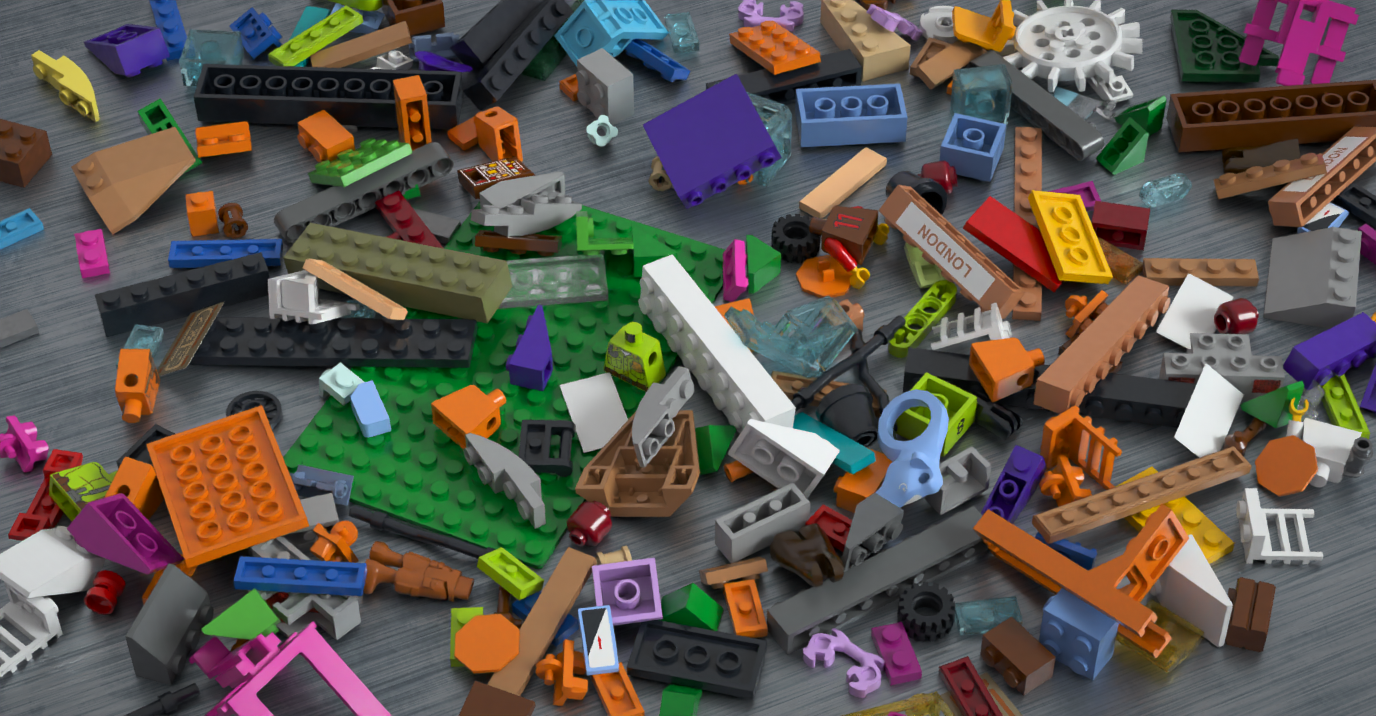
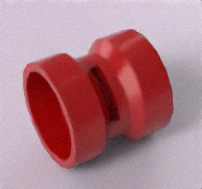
M101 570L97 572L93 580V587L88 590L84 598L86 606L99 614L106 615L112 613L117 604V597L121 596L125 589L126 583L124 579L112 571Z

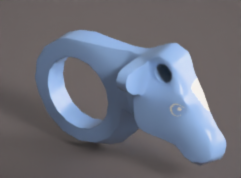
M915 389L895 397L883 409L879 418L877 435L879 448L892 463H890L882 486L875 493L899 508L917 501L926 495L938 492L943 485L939 460L948 431L949 419L943 403L929 391ZM917 406L930 409L931 420L927 429L920 436L909 441L894 439L893 426L897 418L904 411Z

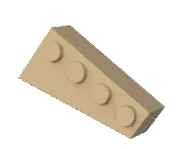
M821 0L820 23L840 51L846 49L852 51L862 66V82L909 69L911 45L895 32L887 30L874 21L871 15L866 13L867 10L854 0Z

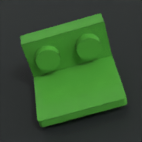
M576 211L577 251L583 250V255H599L600 250H610L611 254L617 255L628 254V249H634L632 238L588 239L594 237L593 218H588L587 211Z

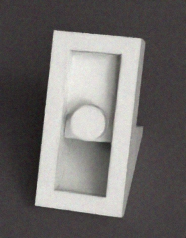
M306 273L305 278L283 279L281 281L283 307L305 312L316 311L319 302L318 277L311 273Z

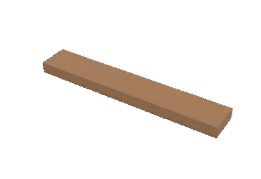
M570 547L567 548L520 628L519 654L501 671L494 672L487 685L521 696L536 670V664L542 660L590 577L592 566L597 564L596 557Z

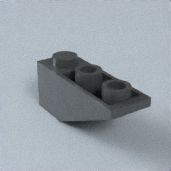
M873 493L857 504L841 559L844 573L854 566H859L867 556L873 552L877 553L884 544L890 540H895L900 535L903 529L901 522L904 510L877 493Z

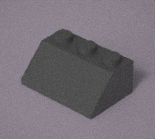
M173 564L167 565L125 636L136 676L172 685L177 674L183 672L186 658L190 651L195 649L199 643L202 632L201 628L211 622L214 614L208 592Z

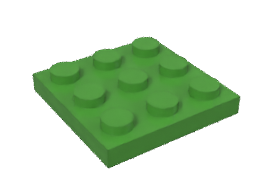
M370 138L361 142V147L354 151L352 149L342 151L337 155V159L331 162L330 160H325L316 164V169L309 172L308 176L311 183L346 187L413 152L409 143L398 142V140L386 141V139L375 140V138Z

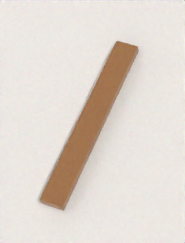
M1233 446L1034 515L1032 524L1046 542L1051 544L1249 474L1252 465Z

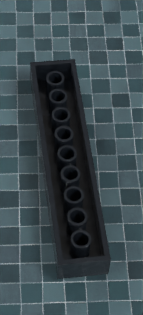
M203 64L194 94V103L198 121L204 122L247 121L248 123L293 125L325 110L341 125L398 128L393 80L419 75L427 94L430 129L448 130L459 125L464 94L462 72Z

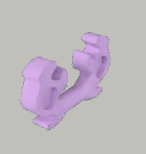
M743 0L738 7V17L743 21L744 27H755L761 25L764 21H775L786 30L793 32L794 26L803 23V4L796 1H790V7H785L783 4L780 7V17L775 18L762 16V2L757 5L756 0Z
M871 4L866 12L871 15L874 21L887 30L894 32L897 27L900 32L909 35L915 41H918L923 33L916 25L900 17L901 15L886 11L874 4Z
M836 628L832 629V635L824 633L814 634L808 646L803 648V660L811 668L815 667V660L824 661V668L831 666L835 660V651L844 652L859 662L861 667L852 666L846 675V682L849 683V693L855 697L865 698L868 693L877 690L881 685L880 671L884 670L885 661L880 656L865 652L850 642L848 637Z

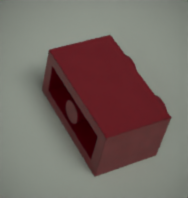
M1095 201L1092 226L1099 243L1144 251L1150 208Z

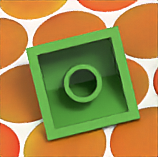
M254 588L201 628V630L209 636L251 640L260 633L264 637L271 632L277 633L279 629L276 625L281 620Z

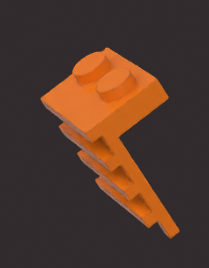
M1076 405L1060 415L1048 419L1043 426L1040 455L1043 456L1047 466L1046 471L1057 465V458L1059 456H1067L1104 489L1114 488L1115 486L1110 483L1115 456L1118 457L1122 454V450L1117 447L1118 440L1114 437L1108 439L1104 436L1105 429L1101 426L1097 429L1092 426V418L1080 416V408ZM1091 435L1090 446H1089V452H1088V458H1087V462H1086V461H1084V460L1086 459V453H1087V448H1088L1089 436ZM1102 445H1103V446H1104V450H1103V455H1102V461H1101L1100 472H1097L1098 467H1099V462H1100V456H1101Z

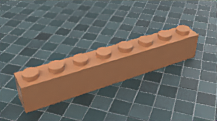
M1138 275L1037 379L1034 404L1059 414L1074 405L1079 407L1083 397L1087 393H1092L1097 382L1100 379H1105L1110 368L1113 365L1117 366L1124 353H1129L1137 339L1141 340L1145 331L1150 326L1153 327L1157 318L1167 312L1170 305V298L1167 297L1169 286Z

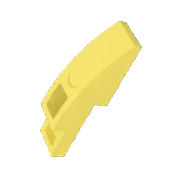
M40 50L31 55L35 75L59 90V98L65 105L71 106L82 116H87L95 122L100 120L93 87L80 67L64 55L57 60Z

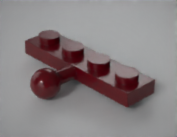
M399 190L375 201L378 212L394 231V233L386 236L387 238L443 248Z

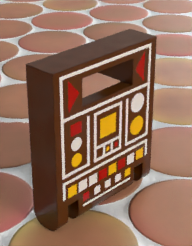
M515 156L457 170L459 183L475 199L479 200L480 192L500 181L535 176Z

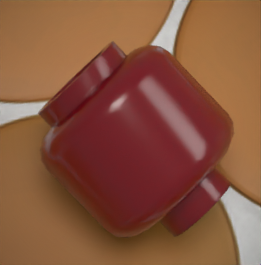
M945 160L925 163L921 168V174H917L920 177L931 178L944 187L947 195H950L953 192V188L957 187L955 167L950 166Z
M1239 298L1219 305L1214 315V324L1216 329L1222 334H1249L1256 329L1259 314L1256 307L1249 300Z
M597 501L582 502L567 519V529L570 533L569 538L580 547L584 545L588 547L597 546L612 528L610 511L606 506Z

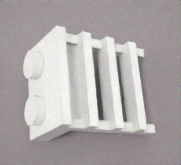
M303 270L268 279L270 319L282 317L284 321L295 319L298 323L309 321V324H317L349 315L351 310H360L359 304L325 299H319L315 312L285 308L282 305L281 281L283 279L305 278L306 273L310 272Z
M996 302L991 304V310L981 312L979 307L974 309V315L965 317L964 312L959 313L958 320L949 322L947 317L942 318L941 325L932 327L934 334L940 332L941 341L931 343L932 350H936L989 334L990 340L1006 339L1012 337V332L1008 321H1002ZM974 322L975 331L966 333L967 324ZM957 327L958 336L950 338V329Z
M1257 488L1244 489L1242 501H1237L1236 514L1237 519H1239L1240 536L1246 564H1253V560H1264L1265 564H1271L1272 560H1283L1284 564H1290L1291 560H1302V564H1309L1310 560L1322 561V552H1310L1303 520V518H1314V509H1261ZM1266 517H1275L1281 551H1272ZM1285 518L1294 519L1300 552L1291 551Z
M5 582L10 602L0 609V620L2 618L6 619L33 642L25 646L0 625V639L17 652L16 655L10 658L0 650V663L2 664L0 666V677L8 671L11 673L15 672L17 664L24 659L29 661L33 658L32 653L39 647L41 649L48 646L47 641L52 637L56 636L59 638L63 635L57 616L59 609L49 597L43 598L42 596L27 598Z

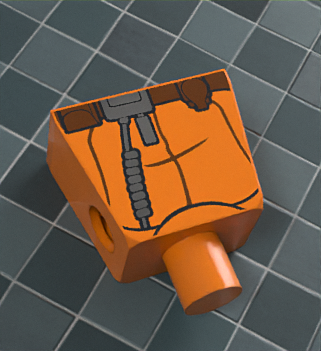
M120 349L115 395L122 411V420L127 423H137L140 421V415H150L153 413L160 379L150 349Z

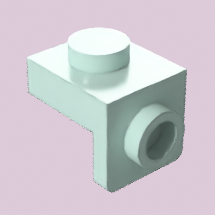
M340 362L332 369L325 370L320 376L319 395L325 398L330 394L342 405H345L351 401L350 396L357 386L364 383V381Z

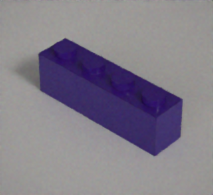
M1362 312L1294 346L1283 364V369L1297 382L1303 381L1306 390L1317 385L1323 386L1330 378L1336 375L1340 377L1353 366L1357 368L1365 360L1376 358V322Z

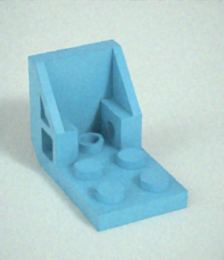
M584 0L554 36L577 66L578 59L601 48L615 57L633 39L663 40L669 32L645 0Z

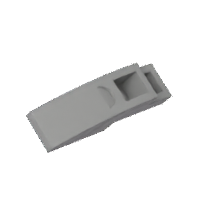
M533 194L532 199H521L520 206L507 205V209H499L500 207L483 205V209H472L471 221L484 226H494L495 232L507 237L523 236L559 225L575 215L576 211H580L582 204L572 201V196L556 195L555 199H548L546 195Z
M678 366L664 384L653 383L637 408L632 425V440L640 467L645 468L668 438L672 436L675 431L672 419L695 392L689 368Z
M473 433L466 434L464 455L470 465L474 464L478 469V475L484 485L488 484L495 494L504 490L508 499H514L517 503L521 517L524 520L528 519L535 529L545 525V505L541 500V480L532 468L500 444Z

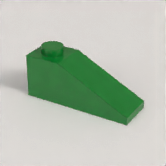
M161 98L137 111L140 123L148 135L176 127L196 160L184 173L202 164V161L198 158L197 153Z

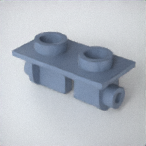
M454 32L436 34V42H431V35L413 36V39H411L412 43L409 44L410 59L413 62L419 61L415 57V52L417 51L431 52L446 59L457 58L450 47L459 40V34L454 35Z
M299 464L297 471L290 473L299 496L310 498L332 493L335 503L348 506L354 476Z

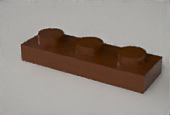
M480 230L475 235V246L483 247V251L497 252L499 248L510 249V252L514 254H525L528 250L537 251V254L541 256H553L562 247V236L528 234L507 237L495 231Z

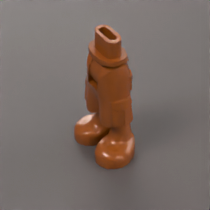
M375 541L371 547L369 559L365 561L367 576L363 594L367 595L372 594L379 583L394 584L396 593L411 595V597L423 596L446 600L448 596V600L452 602L455 598L468 601L474 585L473 578L462 576V571L452 569L446 566L445 563L435 560L431 561L426 556L410 551L401 555L392 551L386 543ZM387 566L398 567L399 569L395 570Z

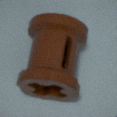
M237 203L223 205L218 211V216L221 222L224 223V234L228 238H241L248 230V224L242 218V207ZM228 211H231L233 218L229 217ZM235 223L237 224V227H238V230H237V231H236L235 226H234Z

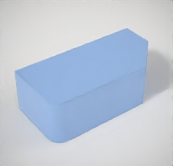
M373 380L359 384L350 396L352 411L363 436L369 438L390 432V418Z

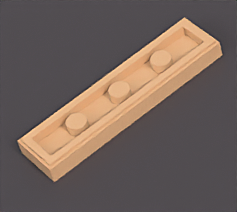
M865 147L800 200L799 209L814 217L824 218L831 212L833 207L842 203L887 165V158Z
M306 259L302 267L304 270L388 319L404 320L408 313L406 308L323 260Z

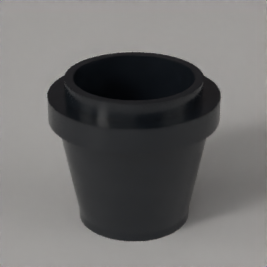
M901 171L889 180L886 186L887 198L897 185L911 186L941 215L943 214L947 204V194L944 187L934 179L920 177L911 171Z
M857 384L843 385L829 392L820 401L815 413L819 422L867 448L878 441V423L872 406L873 396L866 386Z

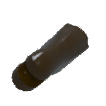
M1298 139L1260 146L1233 147L1222 151L1224 174H1238L1246 172L1251 167H1266L1273 165L1279 160L1291 161L1300 158Z
M817 523L801 527L798 530L799 536L790 530L774 536L773 542L770 545V555L772 560L781 567L796 573L814 587L822 586L823 579L826 578L833 583L842 580L844 575L843 562L836 554L825 531Z

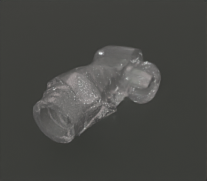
M1319 385L1309 390L1303 389L1297 410L1304 409L1305 399L1309 402V407L1301 417V422H1304L1305 418L1318 421L1319 414L1315 409L1325 394Z

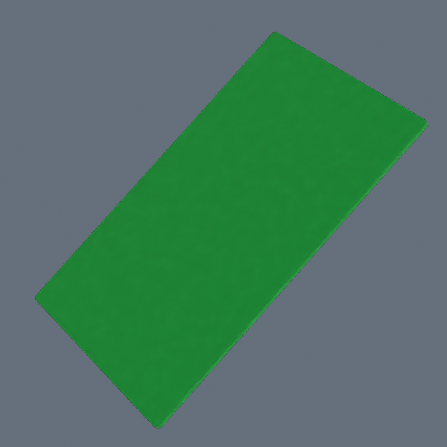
M480 201L474 209H481ZM582 205L580 211H587L588 218H593L594 237L588 239L632 238V230L637 227L676 251L677 261L712 304L723 289V252L725 249ZM470 213L444 249L507 261L513 286L488 324L477 321L478 329L470 368L352 367L350 371L364 382L373 380L390 418L391 431L369 438L364 437L352 411L351 401L342 405L333 396H330L283 459L289 474L295 473L299 464L354 476L349 502L374 511L378 510L389 514L390 517L485 549L488 547L494 549L502 547L519 561L523 562L524 565L534 569H542L568 530L567 519L582 502H586V499L576 493L575 488L583 469L601 449L584 453L578 435L575 433V436L572 438L571 447L572 474L568 477H560L556 473H536L541 480V500L545 505L546 524L535 529L528 519L524 520L521 517L517 503L514 499H508L504 490L495 494L488 484L484 485L478 475V469L474 464L470 465L467 462L463 449L433 424L431 403L469 385H475L486 395L495 389H500L506 397V404L500 407L501 425L487 439L500 444L519 456L522 420H567L573 422L560 385L607 373L604 371V363L608 342L623 326L630 322H637L641 324L643 333L660 342L666 376L679 355L670 349L666 338L662 333L656 331L652 320L640 310L638 300L641 295L640 279L642 277H634L633 249H628V254L617 255L611 254L610 250H600L599 255H583V250L577 251L575 214L559 225L534 233L562 236V247L553 256H541L537 254V251L528 250L525 254H514L510 252V249L499 248L497 252L483 251V247L475 246V235L480 230L494 231V226H484L471 221ZM538 304L543 306L552 350L553 372L544 391L510 384L509 371H506L508 356L514 354L518 336L524 334L529 315L534 314ZM402 306L408 311L405 319H463ZM611 375L629 419L637 411L646 392ZM665 377L659 382V384H662ZM552 435L550 458H559V435Z

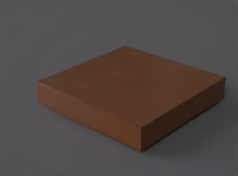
M474 681L459 716H531L536 704L534 701Z

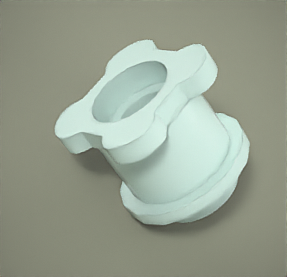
M600 115L598 120L593 121L586 128L589 140L599 147L605 146L612 138L618 135V129L610 124L609 118L606 115ZM597 128H602L605 132V135L599 136L597 134Z

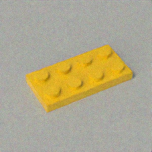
M1032 190L1028 200L1059 280L1109 284L1113 276L1081 196Z
M1151 466L1117 486L1158 473V471ZM1185 496L1163 504L1173 511L1187 535H1193L1209 564L1233 551L1235 543ZM1160 505L1124 517V519L1140 532L1145 526L1149 515L1156 512Z

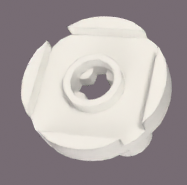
M935 6L930 8L929 13L925 14V16L924 13L921 15L920 30L923 32L922 36L926 38V42L929 37L950 44L959 40L953 33L952 10L954 7Z

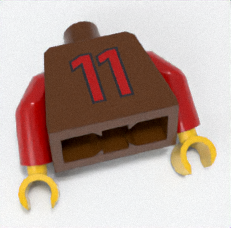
M835 206L832 208L827 220L813 217L809 226L810 233L821 235V249L823 252L830 254L846 272L853 274L850 277V284L855 289H860L870 277V272L866 268H858L857 265H862L873 241L878 245H883L888 239L887 234L890 232L887 224L881 223L878 225V210L864 209L861 206Z

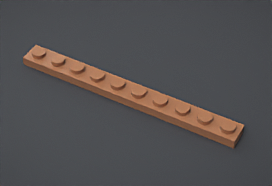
M1015 127L1013 212L1039 229L1028 196L1032 190L1042 191V128ZM1013 264V282L1025 294L1013 308L1012 319L1041 321L1042 284Z

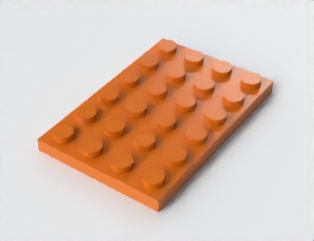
M262 405L146 444L187 568L309 527L306 514Z

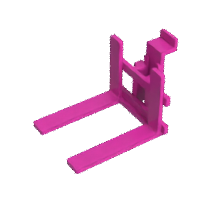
M1258 0L1251 24L1246 23L1243 31L1247 36L1239 61L1256 66L1266 39L1283 44L1275 70L1278 73L1276 84L1282 86L1303 85L1305 79L1303 72L1310 53L1319 55L1310 82L1313 84L1329 83L1336 62L1344 61L1346 52L1340 50L1349 24L1356 25L1359 15L1354 14L1356 8L1329 0ZM1280 2L1287 4L1279 31L1276 32L1270 30L1269 27L1277 3ZM1303 9L1314 12L1311 22L1299 19ZM1329 17H1330L1331 20H1330V23H1329V26H1328V29H1327V32H1326V35H1325L1323 44L1320 45V42H1321V39H1322V37H1323V34H1324V31H1325V28H1326L1328 19H1329Z
M313 621L298 634L297 632L292 633L278 647L277 645L281 641L273 632L265 637L260 633L232 652L215 636L189 658V662L191 664L195 662L209 679L218 675L215 680L222 688L227 686L232 688L204 716H230L232 714L236 716H274L256 694L298 654L305 658L355 716H391V714L315 629L317 625Z

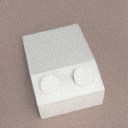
M750 419L729 450L728 455L778 489L794 483L804 496L808 498L840 450L815 433Z
M57 526L53 529H42L1 553L0 579L27 598L88 591L93 587V580L97 572L102 570L106 558L88 552L75 542L74 536L67 530V527Z
M1191 534L1188 535V541L1149 591L1153 596L1156 595L1164 609L1215 646L1221 647L1225 643L1233 604Z

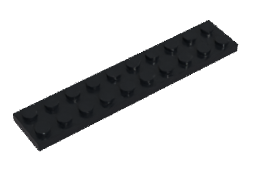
M216 317L188 365L336 366L341 362L347 367L470 368L478 326L477 321L474 319L395 320L388 318H335L317 324H309V321L298 323L295 319L284 321L283 318L270 319V317Z

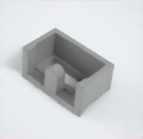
M973 446L939 464L942 478L949 474L951 476L943 480V485L938 492L926 495L925 500L940 515L988 490L991 464Z

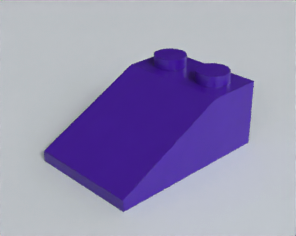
M125 24L84 42L85 47L115 74L125 75L127 78L140 74V69L147 66L148 68L159 66L163 63V59L170 57L163 35L158 27Z

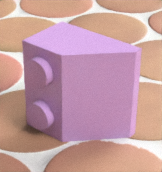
M655 557L592 566L596 605H610L613 626L663 619Z

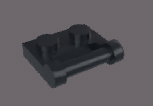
M522 420L518 457L532 468L535 473H556L560 477L570 476L573 472L571 447L572 438L576 433V425L567 420ZM552 435L560 436L559 458H550Z

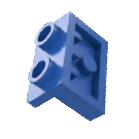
M253 7L229 25L253 59L273 43L277 47L283 45L280 42L282 35L273 25L269 27L273 24L264 12L258 14Z

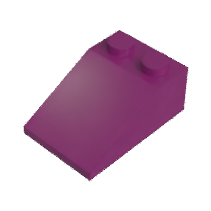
M123 493L88 502L67 527V530L74 536L75 542L88 552L147 575L165 569L168 564L177 565L184 560L177 550Z

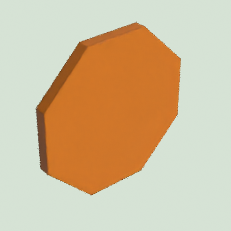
M830 255L806 259L796 272V278L802 291L822 299L845 295L852 286L850 284V277L853 274L846 272L840 263Z
M1294 435L1270 440L1255 460L1259 485L1279 497L1303 492L1318 472L1315 448Z
M502 614L474 616L455 634L454 656L473 674L499 672L519 654L520 630Z

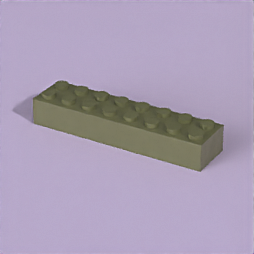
M310 223L283 257L288 274L303 271L302 267L306 259L323 260L400 306L463 319H474L487 324L513 287L508 264L505 260ZM318 278L319 289L345 294Z

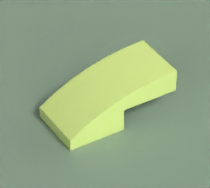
M907 242L905 243L906 257L920 289L931 287L937 281L946 280L941 275L942 270L936 264L932 265L922 257L923 252L918 247H913Z

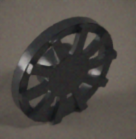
M249 391L238 395L229 403L226 409V417L240 413L233 411L236 406L241 408L243 412L262 405L267 419L271 420L269 422L271 429L274 430V427L282 418V408L280 401L273 394L265 391ZM255 398H262L264 400L261 402L255 400ZM247 399H250V400H251V401L246 402L245 404L241 403V402H243V401H245V400H247ZM269 401L274 404L271 407L265 408ZM277 410L276 415L267 414V413H270V412H272V411Z

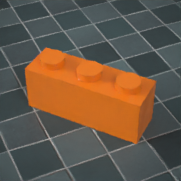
M415 75L393 80L400 142L409 143L412 151L432 143L427 94L420 76Z

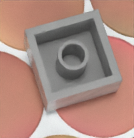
M603 48L577 60V97L581 105L586 106L593 112L597 119L600 115L608 116L611 125L634 115L633 74Z

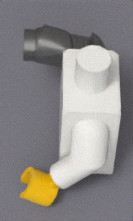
M1294 397L1288 407L1290 414H1292V420L1288 422L1286 437L1294 435L1315 448L1318 472L1312 478L1310 484L1320 488L1324 487L1327 481L1339 483L1343 477L1358 478L1362 476L1365 472L1364 466L1373 457L1372 442L1367 438L1361 437L1362 432L1305 418L1304 422H1301V417L1306 413L1309 402L1305 399L1304 409L1297 410L1294 407Z

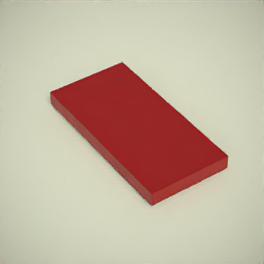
M989 196L963 226L965 231L1054 293L1064 282L1059 280L1040 230L993 197Z

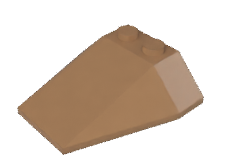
M172 127L94 152L71 166L92 205L110 232L115 234L137 220L196 160L176 127Z
M693 410L678 411L677 415L672 419L675 431L645 468L639 466L633 445L632 425L635 417L634 413L583 469L575 488L576 493L589 502L597 501L608 508L612 517H670L693 493L700 475Z

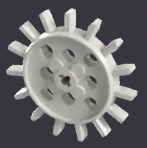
M1038 0L1037 12L1030 16L1017 10L1012 11L1014 12L1013 25L1017 26L1014 36L1011 40H1007L1001 52L995 51L1000 56H1005L1003 58L1014 67H1022L1021 72L1031 80L1036 76L1047 79L1048 92L1055 90L1058 81H1075L1079 92L1085 91L1086 79L1094 76H1099L1108 84H1112V66L1132 71L1134 69V56L1130 54H1142L1143 39L1137 38L1140 37L1139 22L1121 25L1125 22V9L1123 8L1107 15L1101 12V0H1095L1089 8L1074 6L1073 0H1065L1064 6L1047 8L1042 0Z

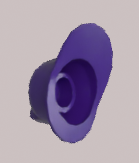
M415 52V57L419 60L418 70L470 72L473 70L468 65L450 61L431 52Z

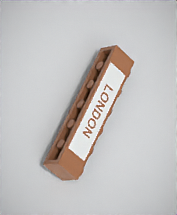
M1354 126L1322 154L1326 165V174L1289 182L1268 201L1273 224L1275 226L1303 227L1375 163L1376 127Z
M897 185L878 210L886 217L884 221L887 225L901 231L904 234L903 239L909 245L918 247L923 252L922 257L932 265L936 264L942 270L941 275L946 280L952 283L955 282L961 288L960 293L964 297L975 301L981 306V312L991 310V304L997 302L1001 318L1006 319L1024 296L1025 292L911 186Z

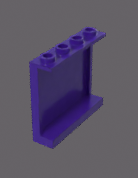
M737 73L643 124L678 197L686 209L701 204L705 199L725 191L727 187L740 180L749 178L751 174L764 167L773 165L775 161L782 158Z

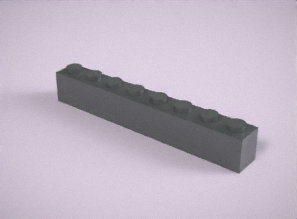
M974 506L963 512L959 511L951 518L939 524H933L925 531L913 537H907L901 543L889 549L879 551L875 556L863 561L859 566H854L845 572L842 580L833 583L826 578L820 587L813 586L803 589L797 595L783 602L775 603L771 608L767 609L768 632L784 652L789 655L807 646L814 634H830L833 628L840 629L899 599L901 593L904 594V589L907 587L912 589V584L918 583L919 586H922L923 582L930 583L991 552L988 546L983 543L984 539L980 538L973 529L982 517V514Z

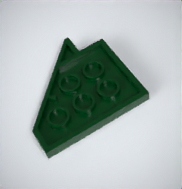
M1171 9L1170 19L1181 81L1218 83L1259 82L1261 75L1259 66H1277L1279 56L1264 47L1256 66L1240 62L1239 57L1246 37L1198 10Z

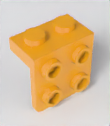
M1000 0L991 18L955 6L952 10L954 36L962 42H971L980 45L986 50L1001 52L1007 40L1013 38L1016 26L1013 25L1014 12H1012L1011 1Z

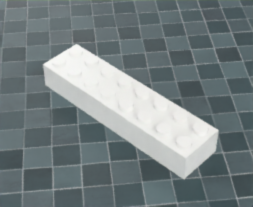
M669 255L643 265L642 279H640L641 295L638 300L640 310L652 320L656 331L662 333L666 338L670 349L673 352H677L685 368H689V371L694 374L701 389L708 392L716 408L722 410L728 418L729 424L734 425L739 433L742 432L750 419L793 428L796 407L673 255Z

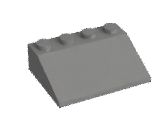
M1330 227L1273 238L1263 318L1329 329L1352 318L1356 309L1362 231Z

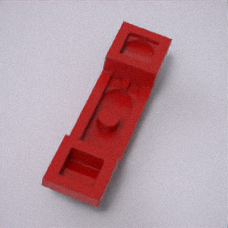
M53 449L43 468L44 480L27 512L19 513L8 533L9 539L23 541L42 529H53L56 527L64 512L49 496L50 475L81 466L83 460L82 453Z

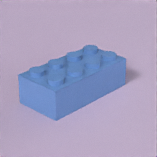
M900 83L796 89L795 116L801 147L906 142L908 117Z

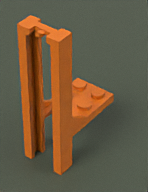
M1161 504L1156 512L1149 515L1145 526L1136 537L1129 541L1123 555L1089 571L989 509L973 527L977 535L984 539L983 543L988 546V549L995 557L1055 595L1061 588H1064L1119 623L1118 635L1157 659L1172 639L1166 630L1154 624L1158 619L1154 611L1140 603L1189 539L1173 511L1165 505ZM1126 575L1131 583L1117 589V585Z

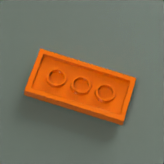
M764 21L761 25L755 27H742L737 32L729 34L730 43L774 75L821 62L819 51L775 21Z

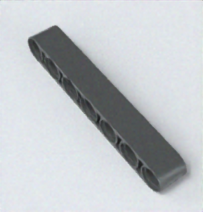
M989 50L968 63V70L971 76L982 80L981 85L1033 126L1042 128V133L1077 160L1082 161L1104 147V139L1096 128L995 51Z
M438 142L426 144L413 150L412 154L346 187L333 186L282 209L275 215L274 224L286 242L294 244L310 223L334 227L376 208L375 201L398 190L404 195L406 191L414 188L416 184L420 188L446 176L453 169L454 162Z

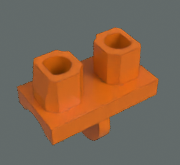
M1101 290L1088 304L1086 296L1071 295L1065 301L1066 316L1075 318L1073 319V325L1067 330L1065 335L1072 338L1077 333L1081 334L1093 322L1091 319H1096L1109 306L1105 303L1108 294Z
M1059 456L1057 458V466L1052 471L1045 472V477L1039 483L1041 493L1056 499L1058 507L1092 495L1090 489L1079 488L1084 480V473L1081 467L1071 466L1067 456Z
M346 520L336 523L330 534L320 523L315 526L313 531L318 539L309 550L320 561L353 563L359 561L349 547L358 537V530L352 522Z
M565 639L561 653H558L556 657L553 654H547L545 659L540 660L536 664V675L544 680L545 685L551 686L554 684L553 705L563 706L567 698L583 700L587 693L588 680L573 676V673L584 675L586 672L583 653L574 650V641Z

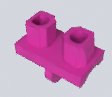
M15 415L7 416L8 430L5 434H0V458H15L24 473L33 471L34 462L47 459L49 446L45 440L36 441L37 428L32 421L20 423Z

